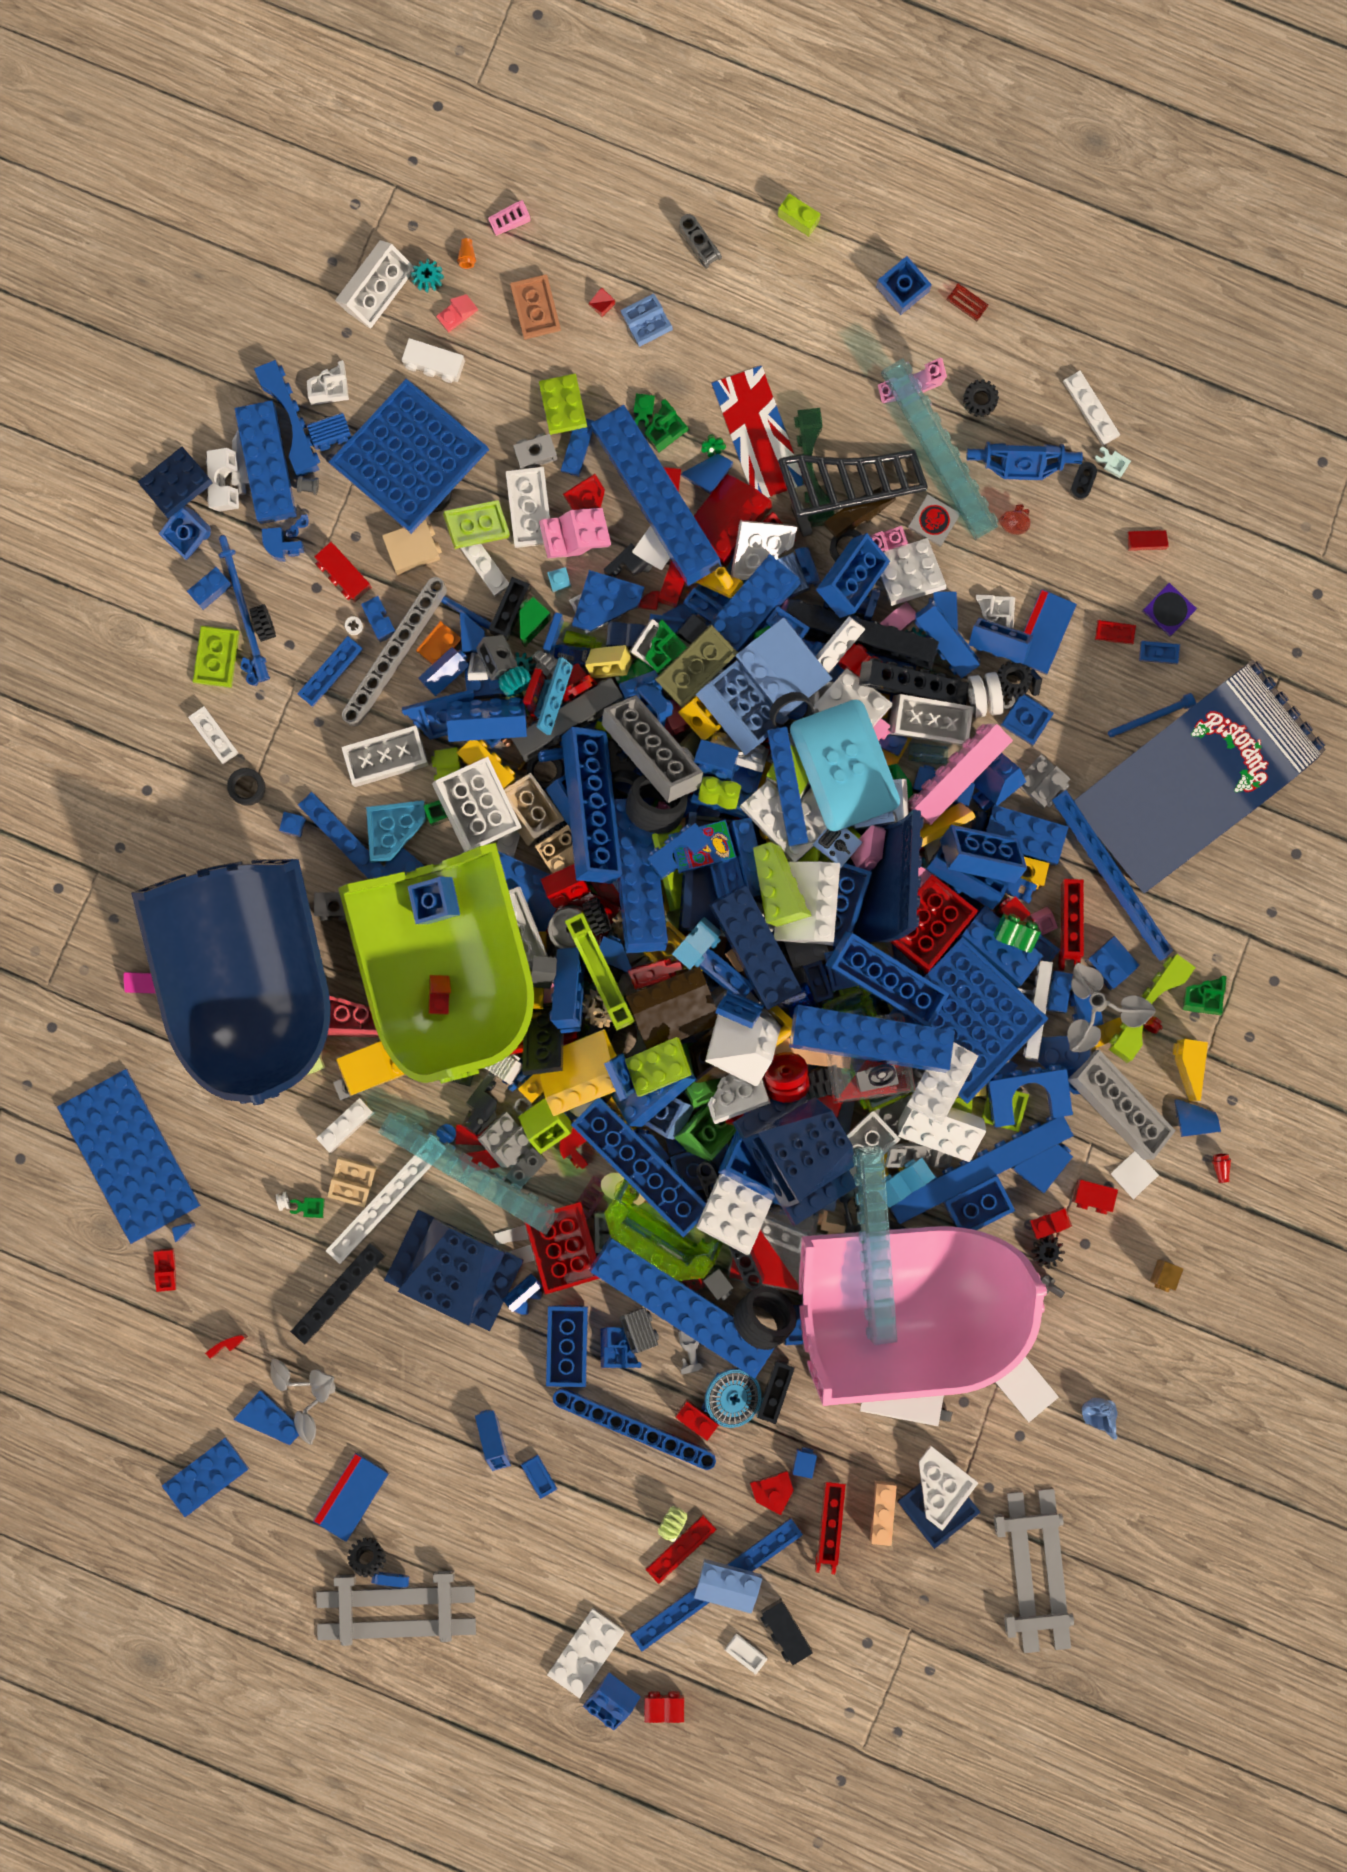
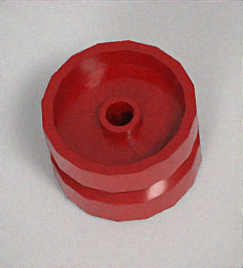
M792 1052L775 1054L764 1074L768 1095L779 1102H793L801 1099L809 1091L808 1067L805 1059L799 1054Z

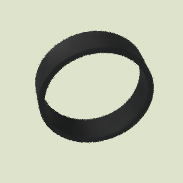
M790 692L782 695L772 704L769 716L776 729L787 727L788 733H790L793 723L779 724L775 722L779 710L788 703L794 701L808 703L807 711L802 718L814 714L813 705L805 694Z

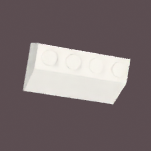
M380 240L335 301L347 313L368 328H372L411 276V273L414 272V266L391 243Z

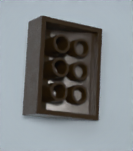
M700 966L626 996V1001L647 1050L675 1037H678L680 1040L714 1027L718 1015L716 1014V1006Z

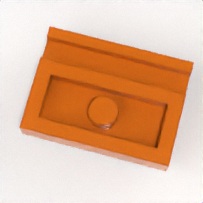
M440 621L417 648L416 652L433 665L451 647L455 649L461 642V637Z

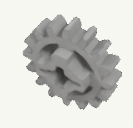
M538 650L532 655L536 663L535 668L542 669L547 680H552L558 660L550 653L546 654L542 650Z

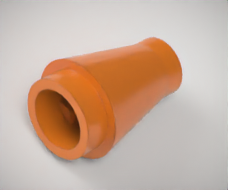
M463 238L461 240L457 259L459 266L464 269L473 268L476 263L472 239Z

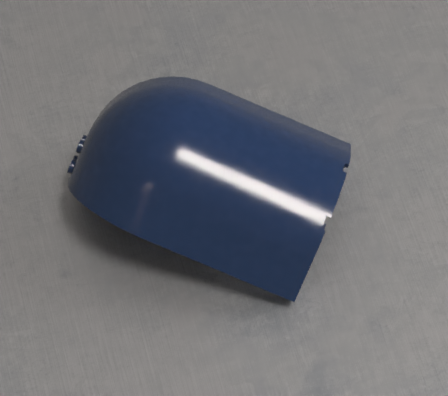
M299 859L252 860V864H243L242 861L196 870V874L189 876L181 874L131 892L162 1021L169 1042L189 1075L205 1090L224 1100L237 1101L240 1104L253 1103V1105H260L265 1103V1100L268 1098L278 1097L281 1092L296 1085L310 1072L317 1062L327 1039L330 1024V996Z

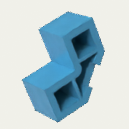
M704 917L672 955L689 969L694 965L698 967L705 959L702 955L711 946L714 949L721 941L719 936L722 932Z
M923 1158L917 1161L911 1159L904 1164V1169L893 1176L889 1174L880 1180L882 1184L876 1187L888 1208L902 1201L912 1192L925 1186L935 1178Z

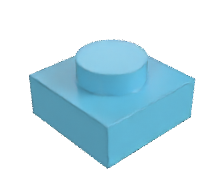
M566 567L547 572L553 592L571 587Z

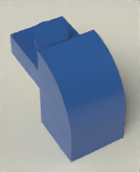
M281 527L262 529L264 548L273 559L286 562L285 554L295 557L299 556V553H304L302 541L284 542V532Z

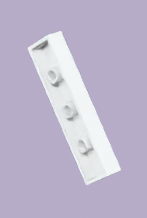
M1040 961V964L1037 965L1038 976L1035 977V985L1037 986L1033 990V997L1035 999H1032V1003L1046 1014L1053 962ZM1044 1024L1026 1042L1027 1047H1024L1023 1053L1026 1060L1038 1062Z

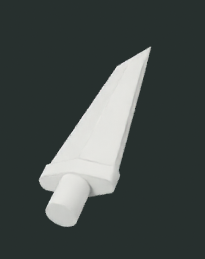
M237 430L232 440V450L237 452L238 471L232 472L231 484L232 486H238L239 495H245V485L250 484L239 430Z

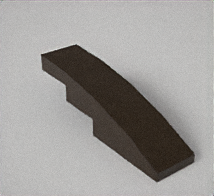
M882 486L873 490L874 494L884 492ZM896 497L843 508L826 520L824 526L837 539L847 530H854L862 522H869L893 503Z

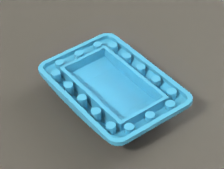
M851 700L793 722L790 733L827 829L834 832L898 808L900 797L863 702Z

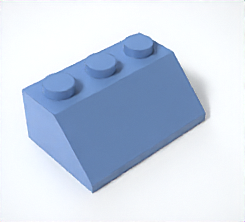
M704 1559L694 1598L752 1613L762 1582V1574Z

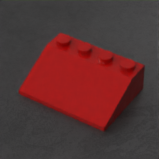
M726 474L712 494L694 514V518L719 556L722 565L726 567L735 553L740 520L761 522L772 509V502L757 489Z
M933 874L918 890V895L920 896V905L917 907V915H919L918 927L907 936L890 941L925 974H928L978 912L977 909Z
M581 1202L523 1218L545 1295L600 1279L589 1271L590 1266L596 1259V1254Z

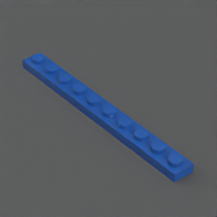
M1067 790L1061 792L1052 799L1056 809L1061 813L1066 824L1071 828L1078 842L1081 843L1088 857L1097 867L1098 872L1104 877L1110 890L1114 892L1120 905L1126 910L1131 921L1140 931L1142 938L1150 946L1152 953L1159 961L1165 959L1173 952V949Z
M790 1518L726 1565L753 1572L803 1534L792 1518ZM694 1587L632 1632L630 1636L639 1649L644 1651L710 1602L695 1599L696 1587Z

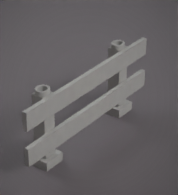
M1054 1489L1038 1490L1041 1515L1025 1516L1023 1492L1007 1493L1009 1518H1004L1002 1514L993 1515L995 1535L997 1537H1006L1005 1532H1011L1020 1617L1014 1618L1012 1613L1004 1614V1622L1008 1638L1016 1637V1632H1022L1024 1653L1040 1652L1038 1630L1053 1629L1055 1650L1071 1649L1069 1627L1074 1625V1618L1072 1613H1067L1058 1527L1063 1525L1062 1513L1057 1514ZM1042 1528L1051 1614L1036 1616L1027 1530Z
M455 1570L435 1571L433 1583L438 1582V1587L352 1590V1586L356 1583V1574L336 1575L334 1577V1586H339V1591H318L316 1594L317 1608L339 1607V1623L317 1624L318 1640H340L342 1646H349L353 1644V1639L439 1636L440 1642H450L453 1635H476V1618L452 1619L451 1603H475V1586L451 1587V1582L455 1579ZM438 1604L439 1619L353 1622L352 1607Z

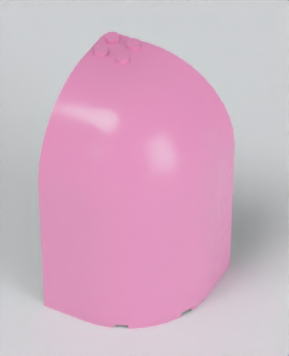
M939 1226L802 1236L799 1268V1294H803V1305L799 1306L804 1350L809 1352L810 1361L807 1362L809 1371L822 1405L954 1395L975 1391L995 1383L1017 1367L1032 1348L1039 1332L1042 1313L1045 1310L1043 1300L1047 1294L1046 1285L1042 1283L1039 1273L1036 1272L1032 1263L1019 1249L998 1237L977 1230Z

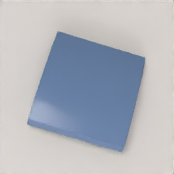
M655 294L620 310L639 347L673 330Z

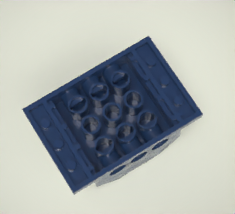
M804 1096L793 1102H779L770 1099V1104L756 1108L732 1122L793 1226L858 1186L849 1171L856 1166L853 1145L833 1111L816 1097L808 1100Z
M418 1209L384 1281L398 1287L399 1290L397 1292L468 1326L473 1323L491 1331L504 1303L502 1299L509 1293L524 1260Z

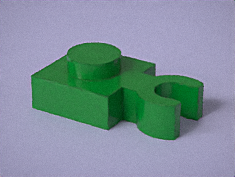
M636 393L634 414L639 415L635 419L637 426L639 421H644L645 429L648 428L649 419L647 416H653L654 395Z
M304 1197V1203L298 1199L290 1200V1203L298 1205L297 1210H290L291 1214H298L303 1211V1217L324 1218L325 1198Z

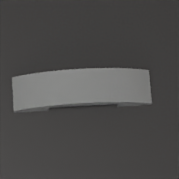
M918 1143L898 1144L889 1148L885 1167H903V1164L911 1159L917 1161L920 1158H923L926 1164H930L933 1167H950L953 1156Z

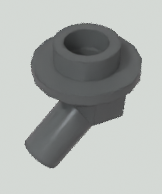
M1044 1275L1040 1278L1042 1283L1046 1285L1047 1294L1051 1291L1059 1298L1063 1297L1065 1292L1054 1285L1055 1280L1051 1276Z

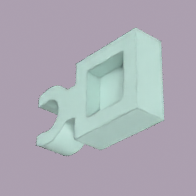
M1101 447L1099 451L1104 454V457L1100 458L1096 455L1094 460L1097 463H1105L1104 469L1121 478L1131 460L1116 451L1110 455L1106 448Z

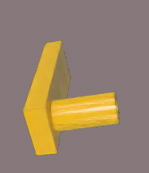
M719 567L714 572L696 581V583L728 598H732L743 586V582L729 575L724 567Z
M776 1005L767 1011L783 1026L780 1028L777 1047L791 1035L793 1020Z

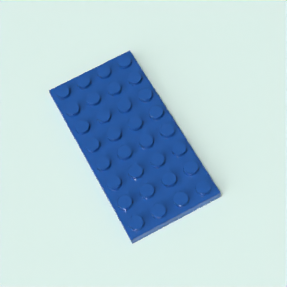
M128 1069L117 1073L57 1106L130 1244L201 1206Z

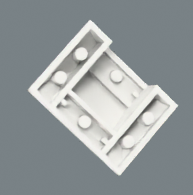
M764 1012L760 1014L752 1029L718 1014L705 1061L757 1086L773 1060L781 1027L774 1017Z

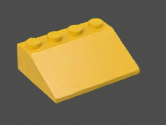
M605 1029L563 1046V1071L540 1074L545 1099L553 1116L616 1091L604 1063L616 1056Z

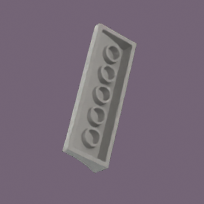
M1095 1050L1089 1059L1068 1078V1081L1143 1160L1155 1159L1176 1131L1100 1050Z

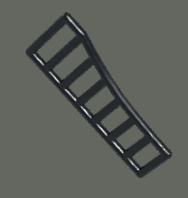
M914 449L859 458H834L797 454L778 460L797 517L904 496L928 489L921 464ZM900 459H911L919 482L918 485H908ZM798 462L812 507L801 508L787 464ZM806 462L818 465L830 503L819 504ZM883 462H893L901 488L891 490L882 464ZM826 464L837 465L848 497L847 500H837ZM875 464L884 492L873 493L864 465ZM845 465H856L866 496L855 497Z

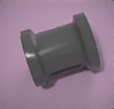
M299 475L297 492H312L314 495H317L319 478H303L302 475Z

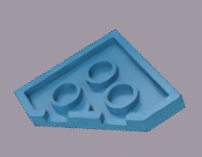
M424 800L366 807L371 863L391 861L426 822Z

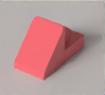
M467 294L451 299V305L436 316L448 333L478 311V308Z

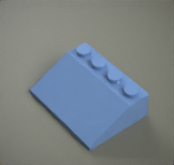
M785 617L735 655L773 703L782 695L790 692H800L809 698L833 679ZM804 701L788 703L779 711L785 717Z
M739 659L696 693L697 697L744 755L748 754L768 737L767 730L776 729L769 716L773 702ZM779 711L775 722L783 724L789 717H784Z

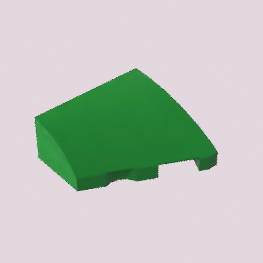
M666 399L662 400V406L658 414L655 413L652 424L645 431L646 437L658 453L689 430Z
M661 620L645 660L660 674L687 646Z
M1223 975L1219 979L1207 980L1202 982V984L1186 987L1182 1010L1221 1016L1223 1013L1227 976Z

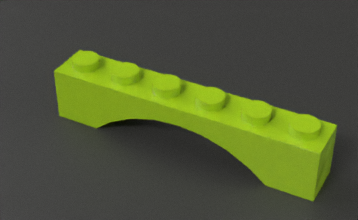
M583 912L566 920L565 923L616 1030L634 1023L635 1021Z
M1178 954L1173 957L1169 956L1162 965L1164 966L1162 972L1158 971L1152 979L1153 985L1151 988L1147 987L1141 997L1152 1004L1163 992L1186 983L1196 967ZM1122 1022L1120 1025L1122 1030L1111 1038L1109 1042L1111 1046L1108 1050L1124 1062L1129 1063L1143 1046V1025L1133 1028Z

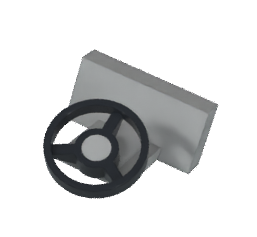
M881 1064L855 1073L859 1093L899 1084L895 1065Z

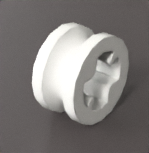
M349 617L345 621V629L351 635H358L363 629V624L358 617ZM353 621H356V624L359 625L358 629L355 628L356 630L352 631L351 627H349V624H352Z
M283 1192L282 1195L276 1194L279 1210L282 1211L283 1208L290 1209L287 1193Z

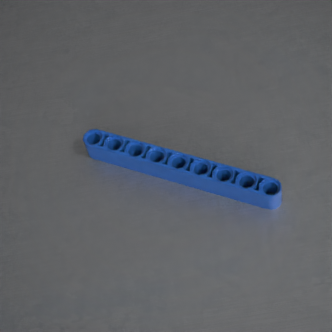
M559 1388L553 1395V1403L557 1407L699 1468L710 1470L716 1464L715 1454L712 1451L573 1391ZM565 1393L568 1398L567 1401L560 1403L556 1398L557 1394ZM583 1401L586 1405L585 1409L577 1410L574 1405L575 1402ZM596 1408L602 1409L604 1412L603 1417L595 1418L592 1413L593 1410ZM619 1416L622 1419V1423L619 1426L612 1425V1417ZM637 1424L640 1427V1431L633 1434L629 1431V1426ZM652 1431L658 1434V1439L653 1442L647 1438V1434ZM672 1439L676 1442V1447L668 1449L665 1446V1442ZM691 1447L695 1452L693 1456L686 1457L683 1454L684 1449ZM704 1455H710L713 1458L710 1464L705 1465L702 1463L701 1459Z

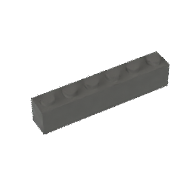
M611 678L602 680L597 684V687L584 691L580 697L567 701L559 709L551 735H546L537 728L538 720H536L527 728V737L511 739L524 761L528 762L538 756L540 751L548 750L561 742L562 736L571 727L584 728L603 717L604 709L624 701L623 696Z

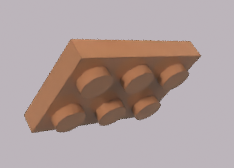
M547 274L510 283L524 340L561 331Z

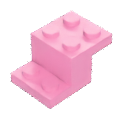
M603 508L570 510L559 518L542 519L539 521L547 558L580 556L591 548H603L611 545Z

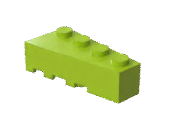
M771 842L754 847L753 851L766 923L779 927L811 917V912L805 905L806 901L797 887L798 883L790 871L791 867L782 847Z

